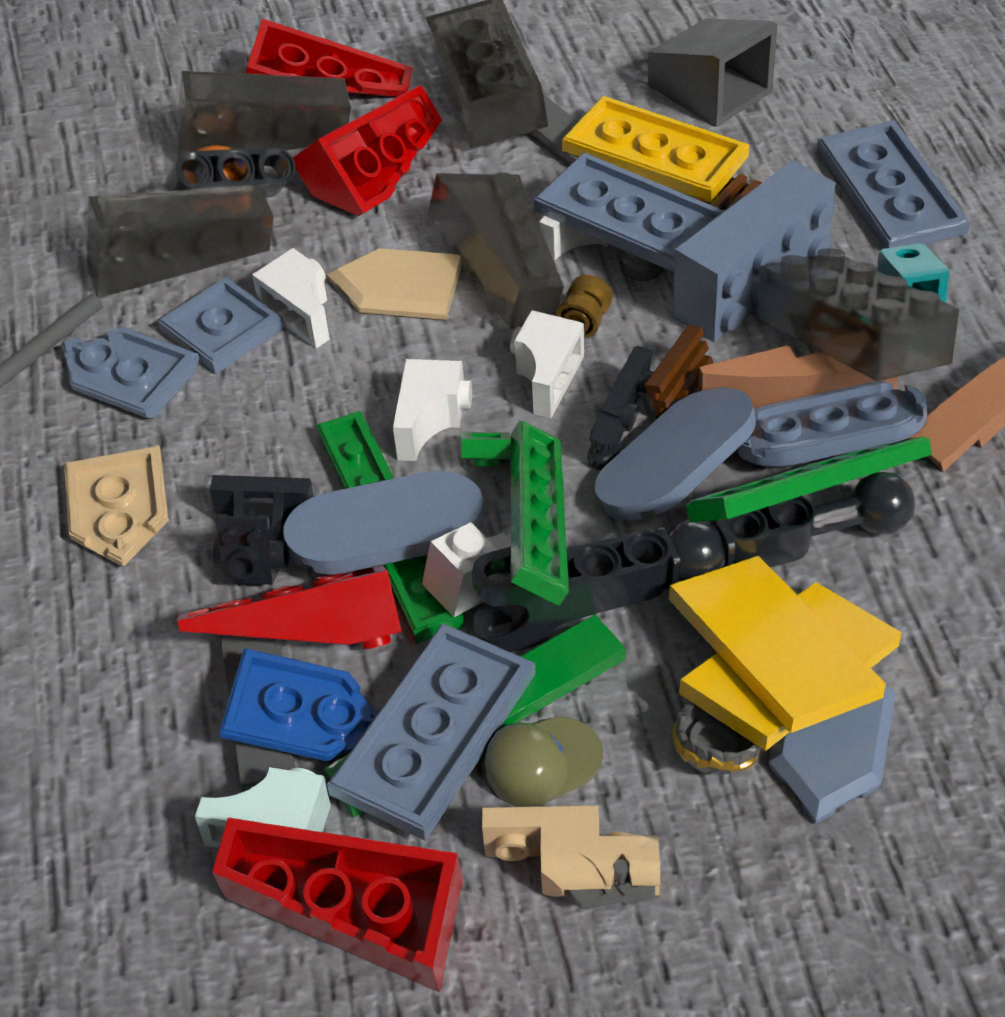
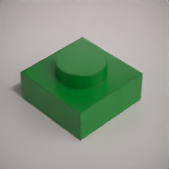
M462 432L461 458H471L472 465L483 467L499 466L500 459H510V432Z

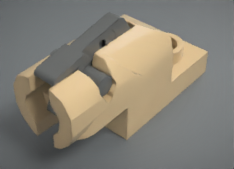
M598 805L482 808L485 857H498L506 861H520L527 857L541 856L542 894L553 897H571L580 909L617 903L628 904L660 897L658 836H640L616 831L610 832L609 836H599Z

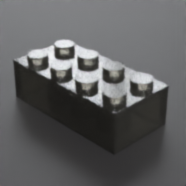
M485 0L425 17L435 62L470 149L548 127L542 85L503 0Z
M834 248L820 249L817 255L807 257L787 255L781 257L780 262L761 265L757 318L875 381H881L952 364L960 309L941 301L940 295L929 291H919L907 285V280L901 277L882 274L876 271L875 265L866 262H856L845 257L846 253L844 251Z

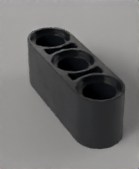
M276 147L190 151L182 154L177 159L167 176L166 185L173 197L186 202L271 197L277 195L292 179L295 173V162L287 151ZM264 166L274 168L279 175V179L270 177L265 172ZM223 168H230L235 171L239 181L228 179L224 174ZM181 170H188L194 173L198 183L186 181L182 176Z

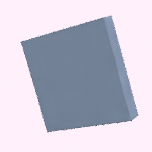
M227 276L157 320L159 330L163 335L179 347L198 353L199 362L215 375L285 328L283 316Z

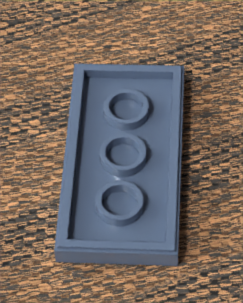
M895 120L818 139V153L884 249L918 243L929 244L968 234L970 221Z
M587 153L581 154L533 199L535 212L674 272L675 249L725 212Z
M442 623L328 782L329 795L426 841L483 755L493 736L500 729L535 676V663Z

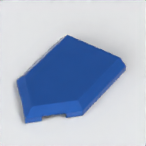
M244 648L219 737L329 761L352 750L380 710L372 708L360 693L361 686L347 671Z

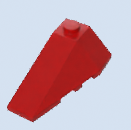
M262 18L247 64L245 79L282 91L399 97L409 90L413 67Z
M420 85L316 140L293 157L295 169L312 196L360 216L391 197L396 190L394 188L395 185L412 166L410 163L416 154L427 144L441 123L442 118L424 88Z
M382 565L341 574L318 576L314 578V582H312L313 587L303 589L302 585H285L261 594V600L252 602L251 597L234 599L180 614L177 619L179 631L347 645L359 643L360 648L363 650L391 643L390 635L400 633L401 627L388 571Z

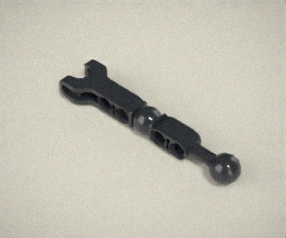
M876 472L860 479L853 489L851 497L816 506L809 499L800 496L734 518L710 521V524L705 521L690 523L689 520H686L672 527L668 534L665 528L661 527L657 528L656 532L649 530L637 531L567 549L569 592L559 606L511 582V546L492 551L480 556L472 568L473 588L481 600L486 603L480 606L474 615L473 635L508 652L519 651L538 645L564 623L660 596L666 589L670 591V585L678 583V581H684L759 556L770 568L799 560L808 553L811 537L858 524L872 534L890 535L904 528L913 516L915 509L913 491L910 485L898 475L890 472ZM493 574H503L509 578L503 581H494L488 577ZM512 622L511 627L505 632L496 633L488 630L490 626Z

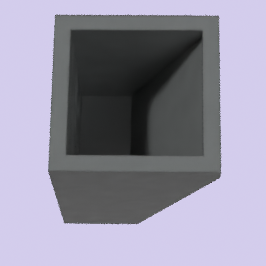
M704 19L648 52V86L713 126L718 127L772 93L778 24L773 21Z

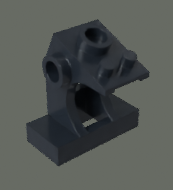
M213 475L209 491L216 514L218 537L215 539L213 546V563L216 568H221L222 583L273 585L279 571L286 570L289 563V554L284 539L285 522L298 505L314 497L311 479ZM249 498H272L273 503L249 502Z

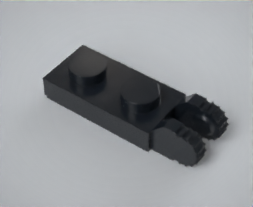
M638 345L637 347L634 346L605 400L590 433L589 441H591V448H589L587 460H589L588 464H591V468L594 467L596 470H602L621 452L618 442H620L623 436V431L630 432L634 426L639 411V404L637 402L640 397L648 398L645 384L654 373V371L650 370L653 350Z

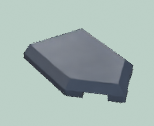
M127 327L108 330V336L81 342L80 337L62 342L72 390L145 418H155L195 373L200 359L198 353Z
M887 685L882 699L796 732H789L772 746L769 767L781 782L788 784L802 802L803 810L815 824L832 816L835 813V809L858 796L864 798L881 788L896 693Z

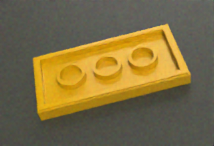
M602 96L562 139V151L578 157L583 153H587L695 198H703L710 203L749 157L750 147L747 143L606 96Z
M759 556L670 585V602L790 733L883 698L886 683Z
M815 582L798 594L870 668L899 647L902 632L819 583ZM718 653L680 679V695L765 751L789 733L785 726Z

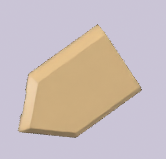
M379 248L328 273L327 279L336 288H341L350 298V303L360 313L447 320L464 260L463 255Z
M160 446L64 463L70 538L124 567L169 521Z

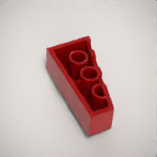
M228 817L212 870L226 899L440 993L463 884L458 853Z

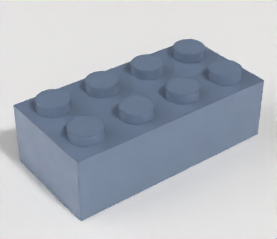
M792 160L675 249L673 318L686 326H701L704 332L703 336L715 342L729 330L736 329L743 319L756 308L765 306L772 296L786 284L796 281L801 272L811 264L822 260L828 253L832 242L830 229L831 220L835 212L834 194L836 182Z

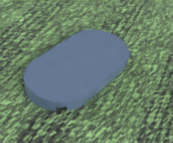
M877 381L764 405L754 409L755 429L749 438L736 449V452L742 459L750 463L777 467L795 465L898 442L915 435L925 426L927 422L926 398L922 392L912 386L904 385L905 391L894 389L893 383Z
M711 388L693 393L672 405L614 457L598 474L595 481V493L600 500L604 512L611 517L621 520L642 519V512L654 510L655 515L670 510L680 503L753 433L756 419L750 397L743 391L734 388Z
M448 471L422 472L320 494L298 505L288 516L284 525V539L287 552L293 562L302 567V563H304L305 565L312 566L313 572L321 574H341L428 555L430 541L468 523H472L476 528L479 526L480 529L485 517L483 496L473 481L463 475Z

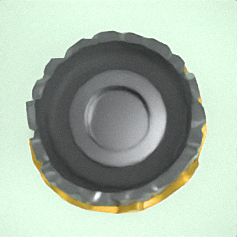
M688 703L677 716V722L673 729L675 750L685 762H688L695 769L706 774L725 775L740 770H748L757 761V756L760 752L759 746L694 703Z

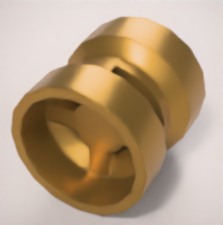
M580 275L576 277L567 290V297L560 303L556 316L584 323V338L594 336L602 323V316L608 311L613 301L611 288L605 281L596 276Z

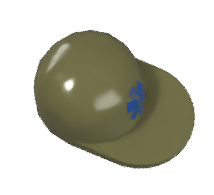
M557 717L541 721L537 724L518 722L506 725L495 733L486 747L484 771L489 789L500 800L513 806L533 807L550 802L580 788L596 776L603 760L602 743L592 728L572 718Z

